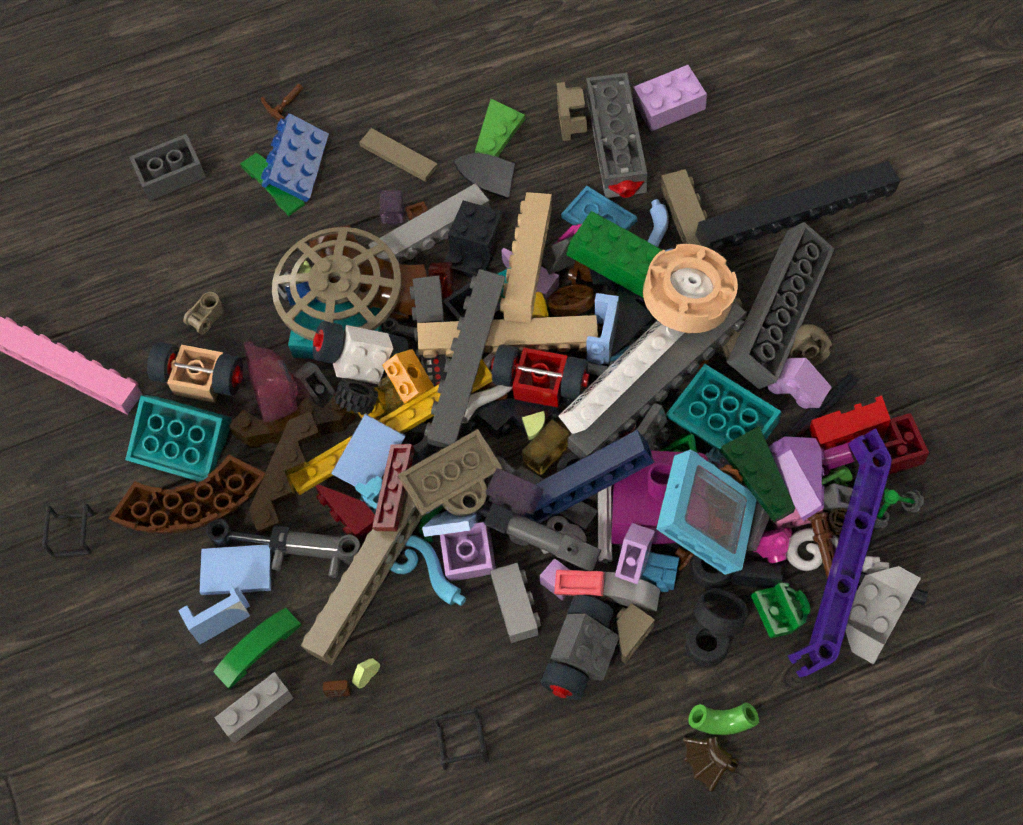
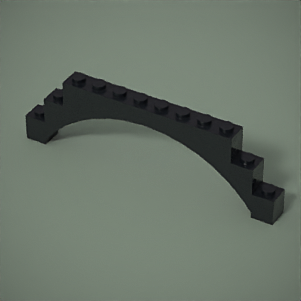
M619 284L617 296H619V314L611 357L633 342H636L655 323V317L643 307L646 305L644 298ZM589 374V375H590V376H589V383H588V386L585 387L584 391H585L599 376ZM561 396L559 407L520 401L514 398L492 401L476 409L469 421L462 423L459 435L465 437L467 434L474 432L478 424H480L497 440L503 435H508L512 431L513 426L527 436L522 417L544 411L545 424L539 435L531 440L533 442L538 437H543L553 422L557 423L560 420L559 415L575 399Z

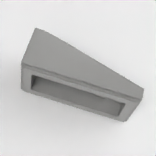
M834 483L824 487L823 509L827 511H832L838 507L847 509L853 488Z

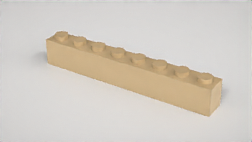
M526 192L525 201H521L520 213L522 214H518V227L515 229V240L517 241L512 243V254L514 255H510L509 268L511 269H507L506 282L508 283H504L503 296L505 298H501L500 311H504V321L531 323L551 216L552 194Z
M596 315L532 318L531 323L504 321V319L493 320L484 352H491L492 355H495L501 344L518 347L520 354H522L523 348L548 352L549 349L567 352L571 348H580L581 351H587V337H598ZM459 321L417 323L419 355H423L425 358H434L438 354H446L447 357H452L454 351L450 349L453 338H458L460 330H457Z

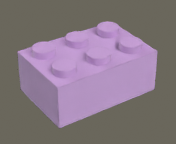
M689 65L633 87V103L650 131L706 109L707 93Z

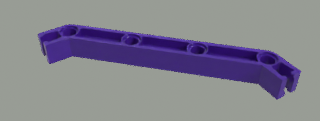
M876 429L848 443L860 466L810 643L788 655L792 664L796 663V660L801 659V655L806 653L809 654L813 662L808 668L803 666L800 670L796 671L799 678L833 663L839 655L891 466V456ZM864 440H867V443L871 449V453L864 445ZM873 458L879 461V467L874 465ZM856 519L860 520V522L862 523V529H859L856 526ZM838 582L844 585V593L838 590ZM820 646L826 649V658L821 657L819 653Z

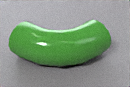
M743 703L738 707L727 710H714L699 704L691 710L689 715V725L692 728L716 735L740 733L759 723L758 714L749 703Z

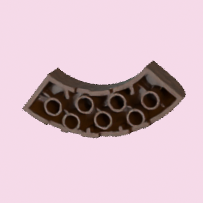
M347 233L346 241L358 243L353 234ZM338 234L310 241L309 247L312 248L323 242L337 240ZM335 246L321 249L316 253L321 258L333 255ZM344 246L343 256L353 259L361 254L356 249ZM374 256L379 265L381 277L394 280L392 263ZM369 260L358 265L361 275L373 276V268ZM399 264L402 287L399 300L393 311L412 315V307L416 306L415 299H411L410 286H413V279L427 277L424 264ZM334 276L330 279V282L337 283L340 277ZM361 283V287L356 294L361 301L369 293L372 287L371 284ZM379 286L375 298L367 307L383 309L391 295L392 288Z
M228 455L214 471L208 474L206 479L198 483L193 482L175 487L176 489L163 490L162 488L151 487L134 481L110 515L109 520L129 529L153 534L181 533L207 526L211 521L225 518L250 500L258 491L265 473Z

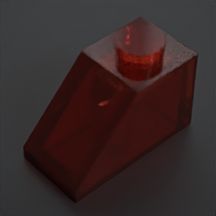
M452 262L431 263L429 266V277L439 276L442 300L453 294Z

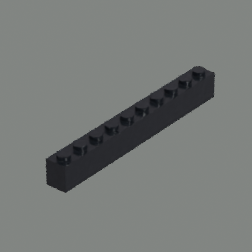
M889 161L700 221L698 222L695 235L701 246L718 253L725 248L739 246L752 239L758 240L764 235L776 234L783 229L793 228L803 222L815 221L828 214L834 215L841 210L852 209L859 204L870 203L883 196L889 197L896 192L900 179Z

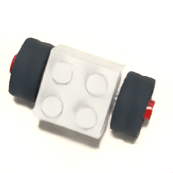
M322 321L319 324L313 339L314 359L333 363L336 377L379 384L382 374H387L382 366L395 354L408 350V342L404 337L346 325L343 332L342 325Z

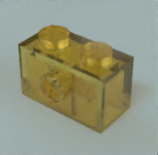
M551 420L522 451L523 462L541 476L554 461L560 458L563 451L568 447L569 432L554 420Z

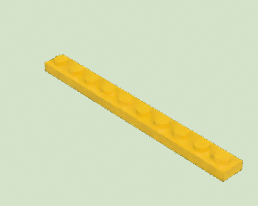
M481 359L471 393L492 382V374L483 359ZM439 385L378 421L402 434L434 416L431 414L434 401L439 402L441 395L437 393ZM351 437L308 462L310 466L289 474L291 482L299 495L333 476L331 472Z

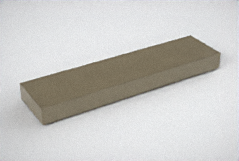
M372 128L359 142L362 148L425 182L438 168L437 163Z

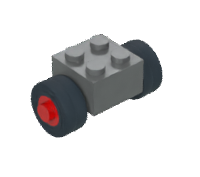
M585 595L573 597L551 655V659L557 663H549L541 680V685L554 695L561 698L580 700L588 680H604L619 639V635L608 629L613 616V609L609 605L594 597Z

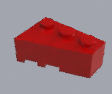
M876 397L875 403L863 407L861 403L854 405L855 410L841 414L839 410L812 420L809 429L811 437L816 438L820 447L824 450L849 443L874 429L877 430L883 440L891 420L883 397Z

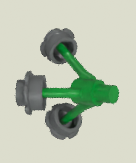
M885 487L883 492L884 504L882 508L879 507L874 528L883 529L887 527L889 514L886 510L897 501H901L906 511L916 513L924 505V497L917 490L905 492L900 496L895 490H889Z

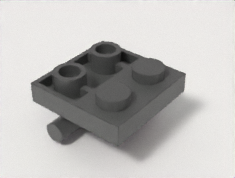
M656 403L653 404L636 429L648 442L651 451H659L663 443L671 435V428L663 407Z

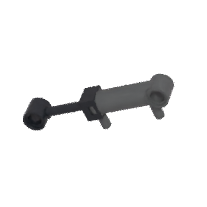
M222 519L211 521L206 527L208 538L217 548L228 547L233 540L269 544V549L274 555L272 569L275 571L281 570L283 557H289V554L331 559L328 575L329 577L336 578L340 561L342 560L344 563L351 565L355 554L361 548L359 540L353 535L338 537L291 531L289 527L275 525L271 535L233 531L227 522ZM219 531H224L221 536L215 537ZM348 547H355L352 552H345Z

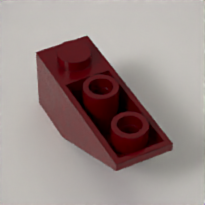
M317 484L315 486L318 492L316 498L323 507L328 505L331 509L329 513L337 523L341 521L345 526L342 529L346 535L355 536L359 543L363 541L373 529L375 514L365 502Z

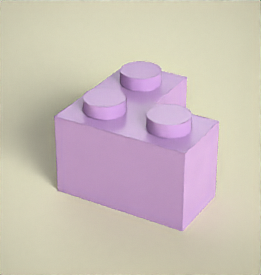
M787 358L777 382L768 385V389L774 394H791L800 407L807 409L819 408L831 386L807 358Z

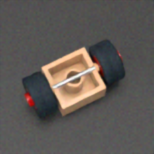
M156 342L148 357L147 373L151 380L167 383L174 395L215 403L218 393L230 396L237 393L243 378V361L238 356L223 354V352L181 345L179 350L174 344Z

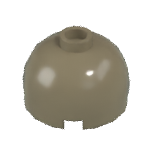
M813 324L802 325L796 333L788 358H807L813 366H817L829 356V348L832 346V343L822 328Z

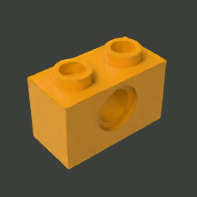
M413 349L395 354L382 365L404 404L434 388Z

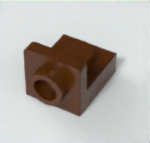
M575 260L574 268L570 267L568 280L572 281V285L577 284L578 279L592 282L589 268Z

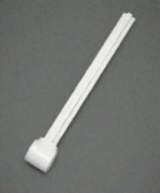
M611 486L598 492V548L601 549L598 562L603 563L612 562Z

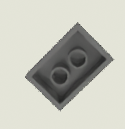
M187 134L129 157L149 201L206 178Z

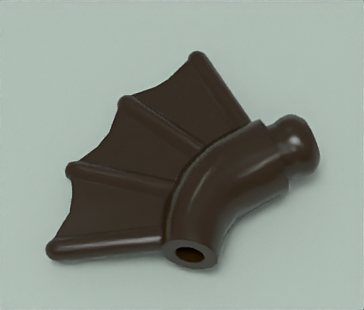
M718 737L708 738L707 740L683 738V742H685L687 747V754L684 760L692 766L694 779L704 782L710 792L714 791L727 769L731 772L737 770L739 760L732 758L733 755L721 748Z

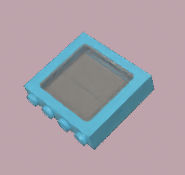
M688 450L674 456L656 529L726 575L743 568L757 499L747 487L739 484L731 476L719 470L714 464L699 456L697 452Z

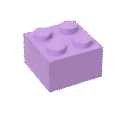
M484 522L476 523L469 531L440 534L445 575L451 582L490 575V571L496 569L490 528L484 525Z

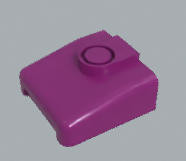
M651 451L655 463L613 484L611 544H623L632 523L655 531L652 544L676 543L656 528L674 456L683 452ZM698 453L699 456H701L702 458H704L705 460L708 461V458H707L706 455H704V454H702V453ZM695 475L685 521L707 536L709 526L708 483Z

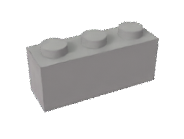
M518 563L491 570L492 582L511 643L538 636L537 627H540L541 623L538 613L532 612L531 605H534L531 591L526 592L524 584L528 583L524 569L519 570Z
M274 672L218 714L215 719L235 744L291 701L293 697Z

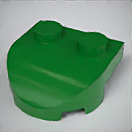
M778 583L773 588L755 591L751 595L770 639L794 633L806 623L807 616L810 613V605L801 590L795 591L790 588L789 583Z

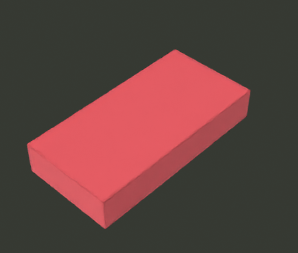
M556 570L554 594L603 597L605 573L603 571Z

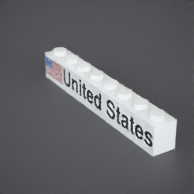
M657 320L559 415V418L572 434L586 430L685 332L671 329Z

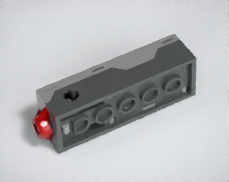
M627 73L586 78L587 102L605 197L621 196L628 198L634 194L646 193L647 170Z

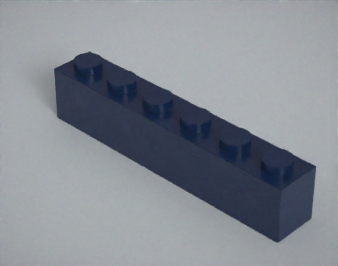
M636 430L516 494L522 516L541 523L655 463L648 442Z

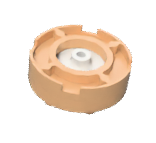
M678 244L676 249L666 252L662 250L651 261L643 286L644 301L650 313L664 326L685 333L706 332L716 328L727 318L737 294L738 283L735 272L731 273L725 265L727 260L717 252L700 245Z

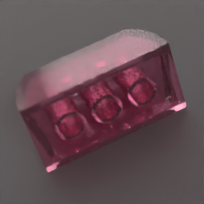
M252 341L244 342L250 383L263 421H273L296 411L297 403L295 396L298 395V389L292 372L288 371L283 357L270 349L253 345Z

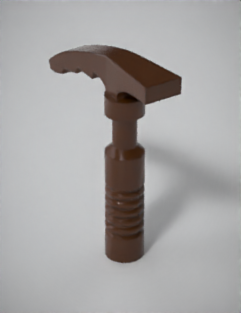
M297 84L283 99V102L275 108L268 105L264 97H261L262 104L266 111L279 121L281 118L284 119V116L280 115L283 112V108L289 105L304 88L302 85Z

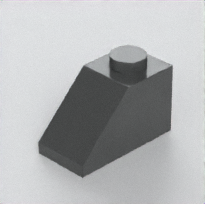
M307 362L291 375L305 395L321 408H324L336 393L318 366L313 363Z

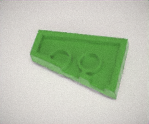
M491 99L475 152L498 157L525 121V115Z

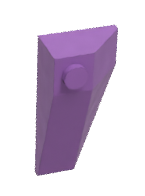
M783 437L769 446L770 452L793 504L804 521L824 508V487L822 485V476H824L822 460H824V453L816 438Z

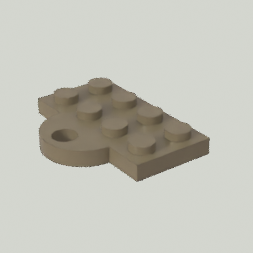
M477 429L400 473L398 478L422 516L441 505L454 515L468 516L477 512L486 500L487 488L484 480L501 471L502 466ZM466 496L472 497L475 500V506L472 508L466 507L463 504V498Z

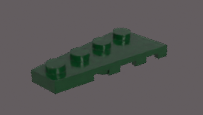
M760 427L721 446L720 452L729 464L733 466V469L739 471V475L743 477L742 481L774 523L794 513L795 506Z

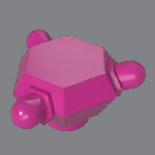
M789 527L764 532L757 550L753 552H758L763 558L767 557L769 563H776L787 559L786 552L789 550L792 530Z

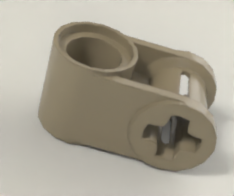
M207 292L186 312L183 321L187 325H192L199 334L203 335L222 316L224 306L216 293Z

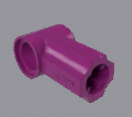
M848 443L827 450L822 449L824 453V460H822L824 476L822 478L829 474L830 469L854 462V457Z

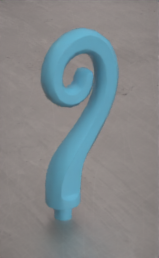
M411 535L405 546L413 547L423 554L434 591L446 603L450 605L457 603L462 606L466 598L460 595L461 589L451 584L444 577L440 561L433 547L421 537ZM407 549L405 551L408 559L407 562L399 564L395 561L390 570L396 574L404 575L410 573L417 566V554L413 550Z

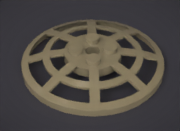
M337 227L324 229L304 237L294 244L282 257L272 280L273 302L285 325L294 333L313 341L316 332L306 329L293 321L301 311L311 317L334 323V320L346 319L360 312L367 323L358 328L374 331L393 312L399 300L402 276L394 253L377 236L357 228ZM347 233L369 238L378 245L367 250L358 243L346 241ZM338 234L337 240L323 242L312 248L307 245L308 242L319 237ZM335 246L333 255L321 258L316 253L321 249ZM344 246L356 249L361 254L353 259L343 256ZM298 249L304 254L295 263L291 274L279 276L291 255ZM383 251L387 253L392 263L394 280L381 277L375 255ZM307 258L314 263L310 273H298L301 265ZM369 260L373 268V276L361 275L358 265ZM334 276L340 277L337 283L329 282ZM296 282L309 283L311 291L302 299L297 292ZM290 283L291 295L296 304L288 313L285 312L279 300V284ZM361 283L371 284L372 287L369 293L361 301L356 295L361 287ZM379 286L392 288L386 305L374 316L367 306L375 298ZM316 298L326 304L325 312L314 310L308 304ZM350 301L354 305L351 309L334 313L336 304Z

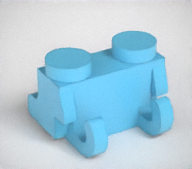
M378 476L375 479L372 478L366 485L358 483L355 486L356 491L361 494L360 500L365 502L374 514L376 513L383 481Z

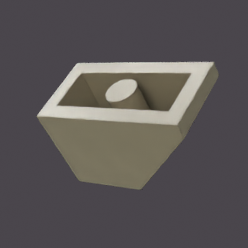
M632 603L627 609L623 607L616 617L618 620L617 635H619L621 660L625 664L652 631L655 622L652 617Z

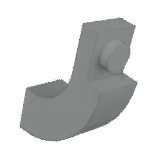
M604 572L603 597L594 598L600 601L619 603L628 607L632 603L643 612L657 611L660 589L657 586L640 579L638 584L615 577L616 573Z

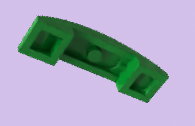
M255 153L240 163V166L252 179L255 178L262 185L263 179H261V175L268 166V163L264 157ZM269 184L265 188L288 217L305 205L303 200Z
M287 608L282 609L246 635L224 657L213 672L228 689L232 688L247 674L246 670L279 640L285 641L301 626V623Z

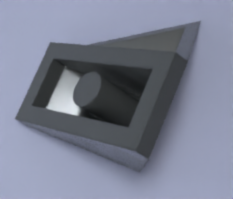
M574 236L544 249L542 261L549 275L575 264V260L566 255L570 241Z

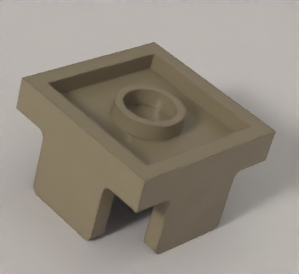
M565 82L557 83V104L562 140L567 141L571 140V134L587 131V120L583 112L569 113L570 109L585 107L583 89L581 87L566 88Z

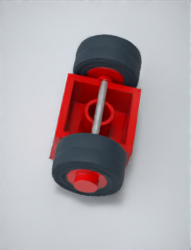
M501 344L491 363L493 384L513 387L515 400L559 407L561 396L576 399L584 392L585 387L589 383L588 361L586 359L568 357L567 355L523 348L520 358L518 347Z

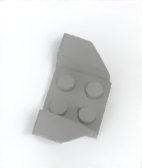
M900 566L865 575L855 593L845 630L853 653L872 664L875 663L919 583L920 577Z

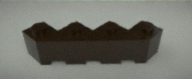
M334 394L324 408L305 398L292 414L273 404L261 420L242 410L229 427L236 439L250 448H258L263 444H278L288 421L309 411L315 416L322 435L332 431L336 433L345 431L358 414H355L352 410L350 412L347 411V408L340 407L341 404H337L336 400H334Z
M310 411L288 421L249 509L257 531L262 534L273 530L274 525H284L276 504L297 496L289 474L310 466L302 445L323 437L315 416Z

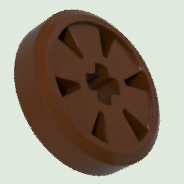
M573 284L559 288L547 299L549 312L557 317L580 315L589 310L595 303L593 289L582 284Z

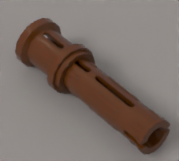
M828 512L812 515L807 520L811 522L814 533L812 539L818 544L826 578L828 579L835 551L831 540L834 533L830 531L827 520L829 515Z

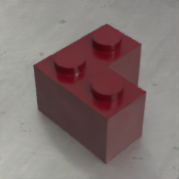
M911 413L892 418L886 431L889 442L884 443L891 456V466L888 475L924 465L929 454ZM873 458L875 465L879 467V461Z

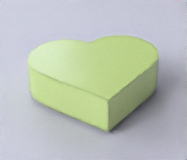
M373 658L359 663L352 679L353 684L358 688L365 687L378 672L380 664Z

